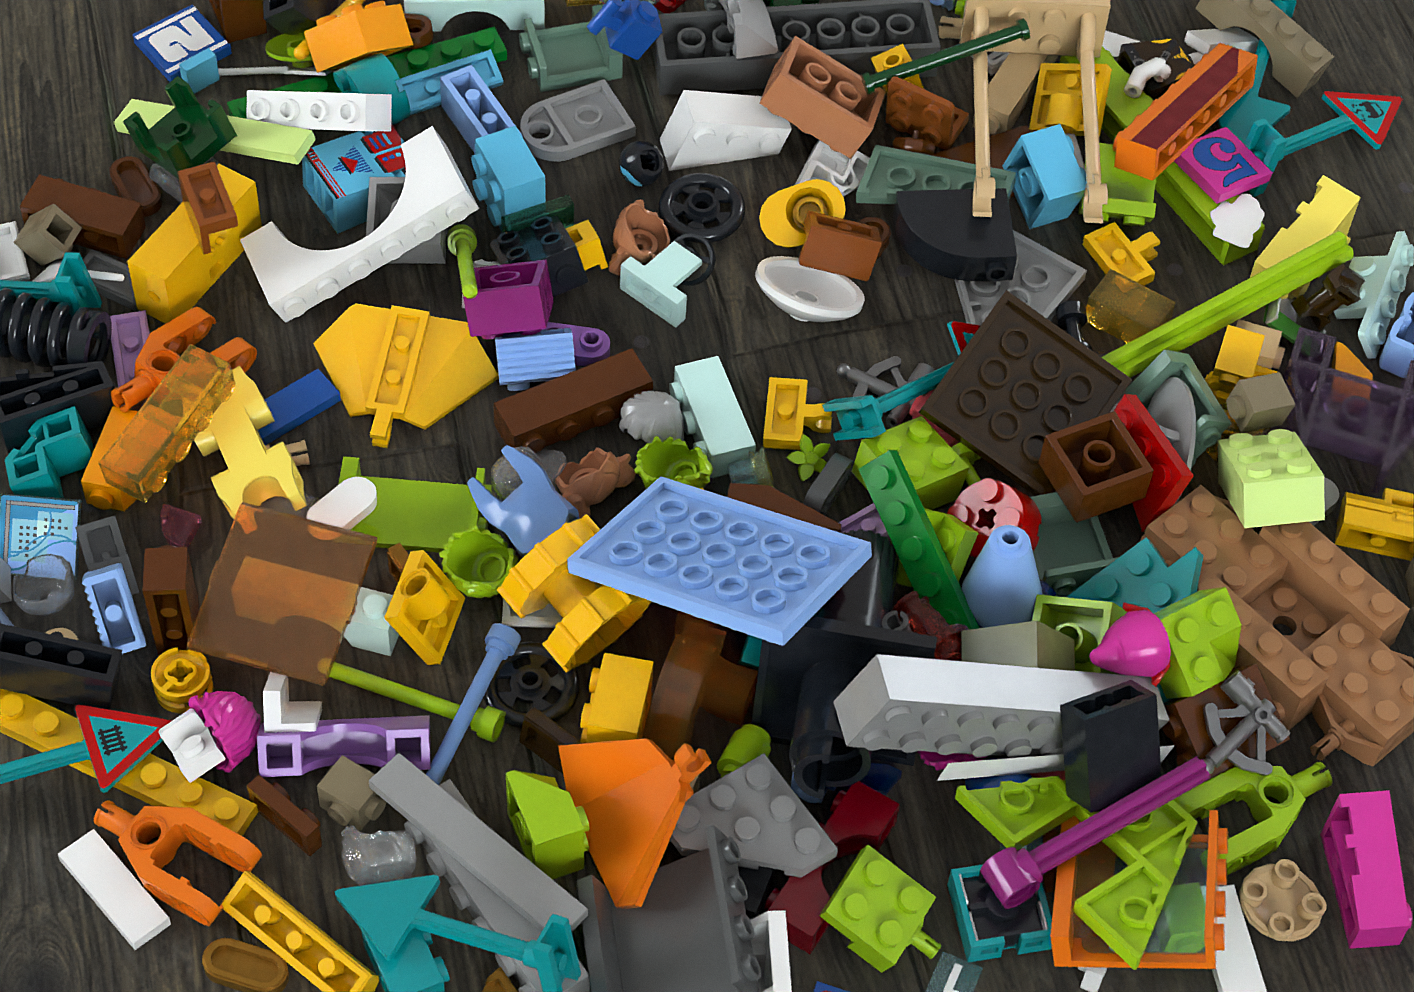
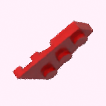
M1124 394L1114 411L1154 470L1146 497L1132 502L1142 532H1145L1146 527L1174 505L1194 475L1137 395Z

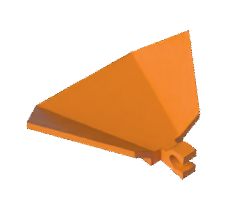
M647 738L558 745L566 791L570 793L575 807L582 806L586 813L590 828L589 831L585 832L589 843V852L615 907L621 909L642 907L685 802L694 794L690 783L712 763L704 749L698 748L695 753L691 745L684 743L675 753L674 760H671L653 740Z

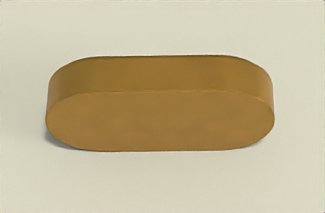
M221 938L213 941L207 946L202 956L205 974L212 982L238 991L282 992L289 981L287 963L274 951L235 939Z

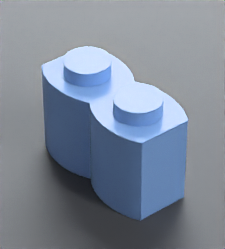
M1414 292L1407 298L1399 319L1393 324L1379 360L1381 369L1403 379L1408 378L1414 372Z

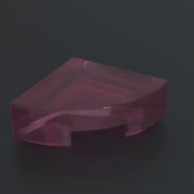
M164 504L160 514L161 527L166 541L172 546L188 548L202 524L201 516Z

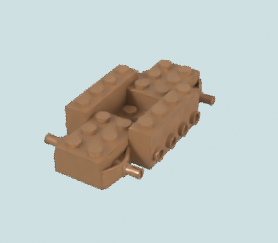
M1200 485L1146 527L1145 534L1141 537V540L1147 537L1152 541L1168 566H1171L1195 547L1204 555L1197 591L1226 587L1242 624L1234 668L1257 664L1286 729L1290 730L1312 712L1315 721L1325 733L1322 739L1310 747L1313 756L1318 754L1316 759L1323 761L1327 755L1337 749L1338 751H1345L1364 764L1374 766L1414 732V658L1392 651L1389 648L1394 644L1410 608L1311 523L1301 522L1262 526L1260 534H1257L1253 527H1243L1229 500L1214 496L1205 487ZM1284 624L1292 630L1293 634L1282 635L1273 625Z

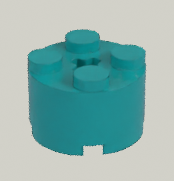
M377 53L333 72L334 80L342 93L392 94V125L410 116L407 94L405 90L399 92L395 81L400 78L384 54Z

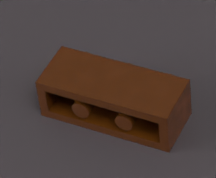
M40 174L20 204L24 225L30 215L55 204L82 227L73 244L128 259L146 228L141 203L127 197L121 198L101 192L95 188H86L60 178H51Z
M164 545L159 548H145L142 591L158 657L163 652L178 647V650H188L190 647L200 652L201 610L188 548Z

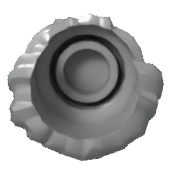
M653 390L644 391L642 394H635L633 398H629L623 403L621 420L619 422V428L623 433L628 431L635 440L641 439L647 443H652L656 436L662 442L668 437H673L674 440L681 438L684 441V425L680 403L668 393Z

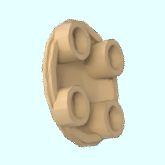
M1288 859L1279 860L1276 864L1269 863L1254 868L1244 878L1239 892L1241 909L1248 922L1261 934L1277 941L1294 942L1308 937L1319 926L1327 908L1326 901L1320 895L1314 882L1299 870L1296 863Z

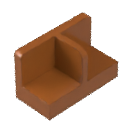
M215 161L178 171L183 203L204 255L211 253L208 234L238 226L237 215Z
M808 210L803 223L806 238L798 259L799 264L825 272L868 281L882 244L878 227Z

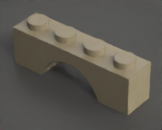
M1200 0L1195 8L1220 31L1227 27L1237 26L1257 35L1270 53L1273 66L1272 76L1296 98H1299L1318 82L1335 57L1270 0Z

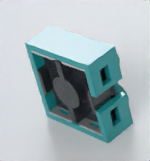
M982 865L951 869L947 886L967 962L999 958L1002 956L1003 950L1016 948L1017 954L1052 949V917L1042 883H1040L1037 892L1028 900L1016 907L1006 909L981 874L980 869Z

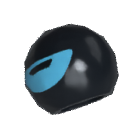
M646 141L630 143L621 151L618 160L621 175L634 186L645 187L653 184L661 176L664 168L663 155L657 146Z

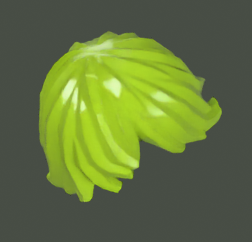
M656 436L652 443H647L637 452V461L635 462L637 467L634 469V472L642 478L646 489L660 476L697 488H704L710 482L713 467L707 459L705 452H702L700 447L689 450L685 441H682L681 438L674 440L673 437H668L662 442Z
M477 525L470 530L453 533L452 537H449L448 543L444 545V550L439 553L440 558H443V572L447 573L450 581L467 597L490 598L498 595L497 588L502 585L510 573L509 570L519 560L516 551L513 548H508V543L504 541L501 535L491 533L489 530L480 532Z

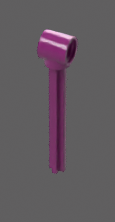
M1196 756L1030 852L1024 848L1017 851L1015 847L999 851L982 865L980 872L1004 908L1016 907L1037 892L1040 883L1043 882L1042 875L1210 779L1211 775L1206 769L1207 765Z

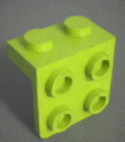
M1099 143L1101 183L1107 184L1108 189L1107 205L1102 204L1103 222H1108V218L1123 219V224L1145 226V222H1151L1155 217L1156 203H1153L1156 178L1152 181L1114 167L1116 152L1113 151V144ZM1084 196L1080 200L1078 214H1083Z

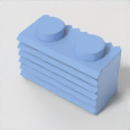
M571 328L542 330L532 335L511 333L495 337L499 384L507 385L510 391L526 390L530 388V382H548L576 370Z
M116 563L85 573L82 578V584L85 585L84 592L87 593V600L90 601L89 608L92 609V616L95 617V624H97V632L100 633L102 646L120 649L122 654L145 647L146 639L122 563Z

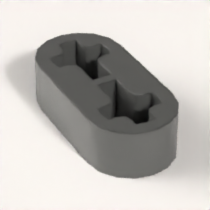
M837 452L834 453L811 485L803 504L826 515L849 481L855 461Z

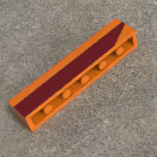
M1219 43L1209 53H1205L1194 67L1189 68L1184 76L1175 84L1172 83L1168 90L1160 98L1155 99L1150 107L1141 115H1137L1126 129L1118 132L1113 143V151L1116 152L1114 167L1153 181L1195 139L1199 138L1254 86L1258 55L1223 43Z

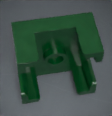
M177 76L165 87L175 107L149 130L138 112L131 114L123 123L138 150L179 179L178 171L203 165L235 138L237 134L222 105L211 99L208 101L210 107L208 110L199 104L190 85Z

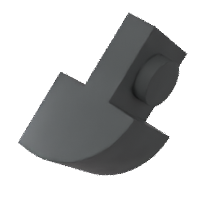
M116 516L75 527L88 572L116 563H122L131 595L139 593Z

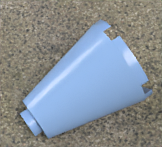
M1000 526L990 534L963 581L962 591L971 612L981 627L1032 621L1037 594L1043 595L1030 538L1023 529L1017 526Z

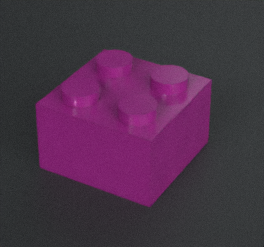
M547 259L474 268L478 293L472 299H468L463 295L470 337L481 336L483 339H495V337L503 336L504 333L519 332L521 335H532L540 332L542 329H546L554 303Z

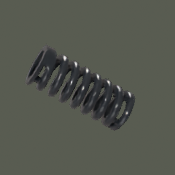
M3 288L0 290V357L9 358L13 356L19 362L27 363L33 361V363L40 367L97 361L105 362L112 333L111 318L107 312L80 307L74 313L72 305L67 302H61L55 308L51 298L42 297L35 302L34 296L30 293L24 292L16 298L13 289ZM98 324H99V325H100L99 332L97 331V332H95V333L93 334L95 328H96V327L98 326ZM93 335L97 342L88 358L89 344ZM8 336V343L5 345L4 341ZM27 340V348L24 349L23 345ZM46 345L47 352L43 354L42 350ZM66 348L67 356L62 358V353Z

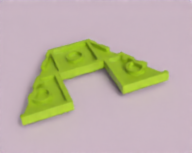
M1059 776L1030 778L1023 783L1001 781L1000 787L967 790L965 785L957 787L955 799L1006 848L1015 847L1017 851L1073 816L1082 822L1098 813H1091L1068 798L1066 795V781L1061 780ZM1174 800L1102 840L1128 867L1075 900L1073 912L1133 970L1139 966L1197 825V821Z

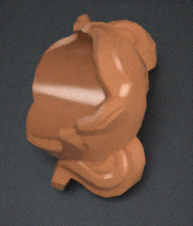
M636 200L634 203L626 206L619 214L618 219H616L613 232V244L616 252L612 254L609 261V272L620 276L621 264L630 256L641 264L646 265L670 244V236L664 220L658 217V213L646 210L643 200Z
M597 447L594 451H590L584 456L579 464L574 462L563 464L558 470L557 475H555V484L562 493V496L578 509L579 518L586 514L590 517L591 505L602 502L614 491L615 487H625L635 480L636 473L629 463L631 460L630 454L626 453L623 456L615 457L612 452H605Z

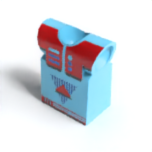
M392 124L391 132L365 131L363 134L361 131H357L311 147L303 157V186L337 234L367 221L370 177H405V158L400 146L404 143V140Z

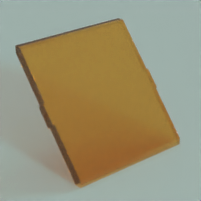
M242 502L239 505L220 558L215 562L210 574L209 586L187 641V649L325 686L347 625H350L358 603L357 597L377 545V537Z

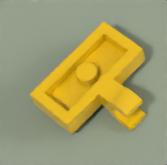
M1113 222L1084 236L1083 246L1122 295L1154 281L1155 271L1147 262L1158 256L1157 251L1153 247L1160 245V240L1153 232L1145 233L1131 242L1118 225Z
M769 377L763 448L801 450L800 439L804 426H808L813 431L819 433L831 432L832 411L824 412L822 405L825 403L806 404L808 380Z

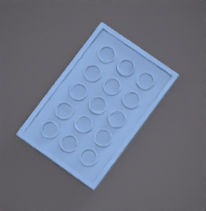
M660 476L567 559L568 573L784 646L872 557L871 542Z

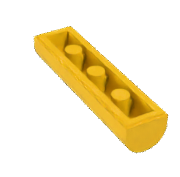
M249 871L243 872L221 903L224 911L322 992L375 991L379 983V976Z

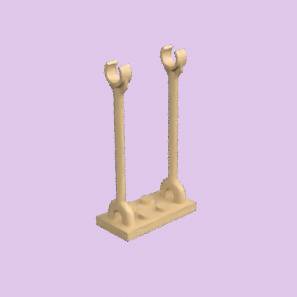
M1110 0L965 1L960 44L1016 25V20L1022 18L1026 20L1031 36L1030 39L1022 41L1020 38L973 55L976 177L972 198L973 216L992 217L991 199L995 198V178L991 177L987 57V51L1077 56L1081 67L1087 178L1083 200V220L1087 223H1103L1102 204L1107 205L1108 189L1107 184L1101 183L1094 57L1100 58L1111 7Z

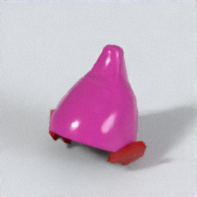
M1123 602L1122 608L1127 613L1114 622L1107 630L1101 643L1090 652L1089 658L1095 666L1119 675L1151 677V684L1157 687L1170 668L1171 649L1167 631L1160 619L1148 608Z

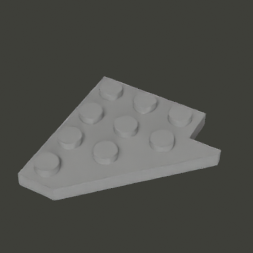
M1013 230L1017 251L1013 280H1002L999 282L954 280L965 320L968 324L981 326L1006 290L1051 321L1056 315L1057 307L1066 302L1085 280L1087 270Z

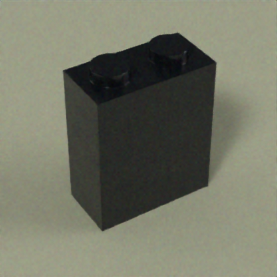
M1129 680L1060 705L1066 795L1068 798L1091 813L1099 812L1161 777L1157 694L1135 681Z

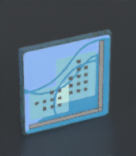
M0 493V557L11 567V575L77 580L79 539L75 527L80 526L82 500Z

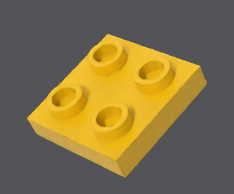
M1041 63L1029 126L1031 132L1061 124L1064 133L1084 136L1080 64ZM1095 64L1099 136L1101 134L1112 71L1108 64Z
M424 550L411 551L384 618L427 665L441 664L466 598Z

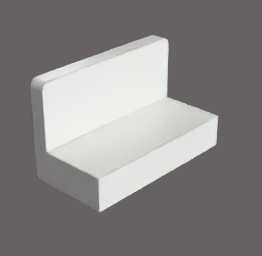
M288 669L271 670L263 690L264 732L316 731L322 713V702H289Z

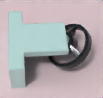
M684 234L676 238L645 266L630 256L621 264L620 289L676 328L686 318L687 295L676 287L679 284L685 286L698 285L711 275L716 262L714 248L707 239L700 235ZM685 240H701L707 246L710 257L700 256L696 250L687 247ZM702 263H709L702 276L692 281H684Z

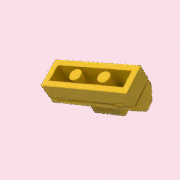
M1385 488L1382 499L1345 492L1337 521L1335 545L1412 561L1414 556V494Z

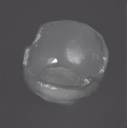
M45 554L29 559L25 574L20 578L14 576L13 599L15 604L30 615L50 616L63 609L70 603L75 592V578L70 562L63 556Z

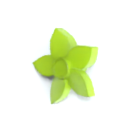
M802 434L800 439L801 451L791 452L786 457L790 462L800 464L798 474L801 481L810 478L814 471L821 473L827 464L821 457L828 452L830 444L820 443L813 447L811 439Z

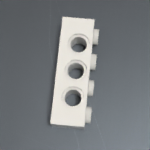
M247 90V119L302 129L391 132L392 94Z

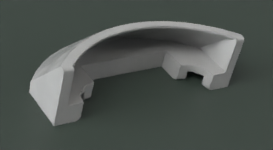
M704 0L706 11L725 9L727 13V28L731 34L734 33V45L732 48L736 59L778 52L772 23L763 0Z

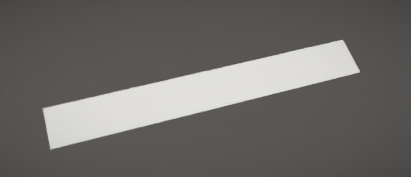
M1174 745L1160 746L1161 762L1169 754ZM1064 754L948 763L937 781L1065 771Z

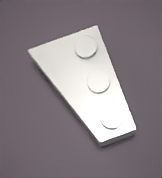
M683 90L661 135L660 143L669 171L779 154L792 130L791 125L786 119L772 114L766 107L759 104L762 96Z

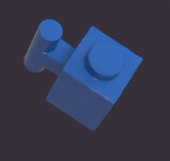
M608 0L587 24V29L594 35H598L605 27L609 48L636 60L645 53L662 33L657 8L647 1L624 0L623 2L621 0Z

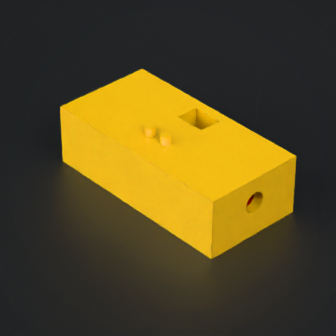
M218 164L217 168L237 215L238 226L208 234L211 253L204 255L182 202L127 261L137 309L140 311L146 310V314L165 324L190 310L244 251L240 240L262 227L256 182L221 164Z

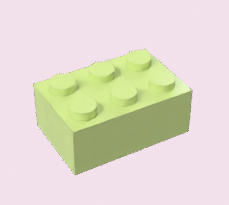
M1276 429L1270 431L1268 435L1252 436L1247 433H1237L1231 435L1229 439L1217 440L1218 483L1244 528L1325 520L1324 474L1296 432Z

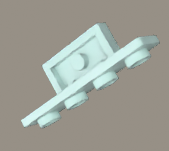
M1405 231L1396 232L1388 255L1353 257L1349 268L1365 280L1360 288L1361 299L1349 306L1343 304L1334 311L1336 319L1363 318L1358 330V337L1368 359H1375L1380 346L1385 343L1387 327L1390 319L1395 316L1399 295L1405 290L1406 277L1410 266L1414 265V246L1409 243Z

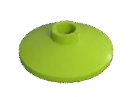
M304 32L297 35L282 34L270 39L265 45L267 55L274 59L290 62L296 68H306L313 65L311 54L304 60L296 59L293 54L294 49L306 38Z

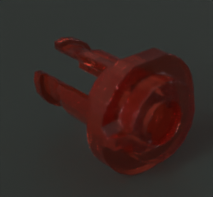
M917 591L905 595L896 603L893 611L898 612L900 621V612L902 611L907 614L912 632L937 637L934 659L962 661L961 631L970 630L966 625H949L942 615L931 607L929 598L924 596L920 599Z

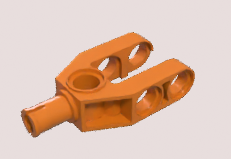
M201 307L191 308L149 334L136 359L134 379L111 391L112 402L117 408L121 406L120 411L126 412L146 398L152 399L160 406L183 403L182 394L190 390H194L196 397L202 400L232 381L229 375L230 370L240 366L244 373L247 372L256 360L257 349L243 338L236 337L196 362L186 364L178 354L191 351L192 346L200 342L209 333L212 324H216V319Z
M106 800L101 806L108 810V813L98 808L94 815V824L119 836L118 841L147 892L205 926H210L222 911L223 905L218 907L208 896L193 888L190 881L183 876L179 880L162 870L165 865L174 859L179 846L184 842H188L242 873L244 871L251 872L262 857L261 851L249 840L193 808L144 806L137 815H133L115 805L112 801ZM159 837L156 842L146 845L151 839Z

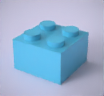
M1061 124L1020 136L1002 167L1004 170L1016 172L1013 192L1029 229L1068 218L1084 196L1087 184L1086 172L1082 167H1079L1074 156V146L1071 138L1065 135Z
M513 126L476 138L475 155L471 157L477 178L473 180V188L478 200L485 201L492 225L494 227L499 226L502 233L524 228L531 225L534 220L546 216L545 175L517 127Z

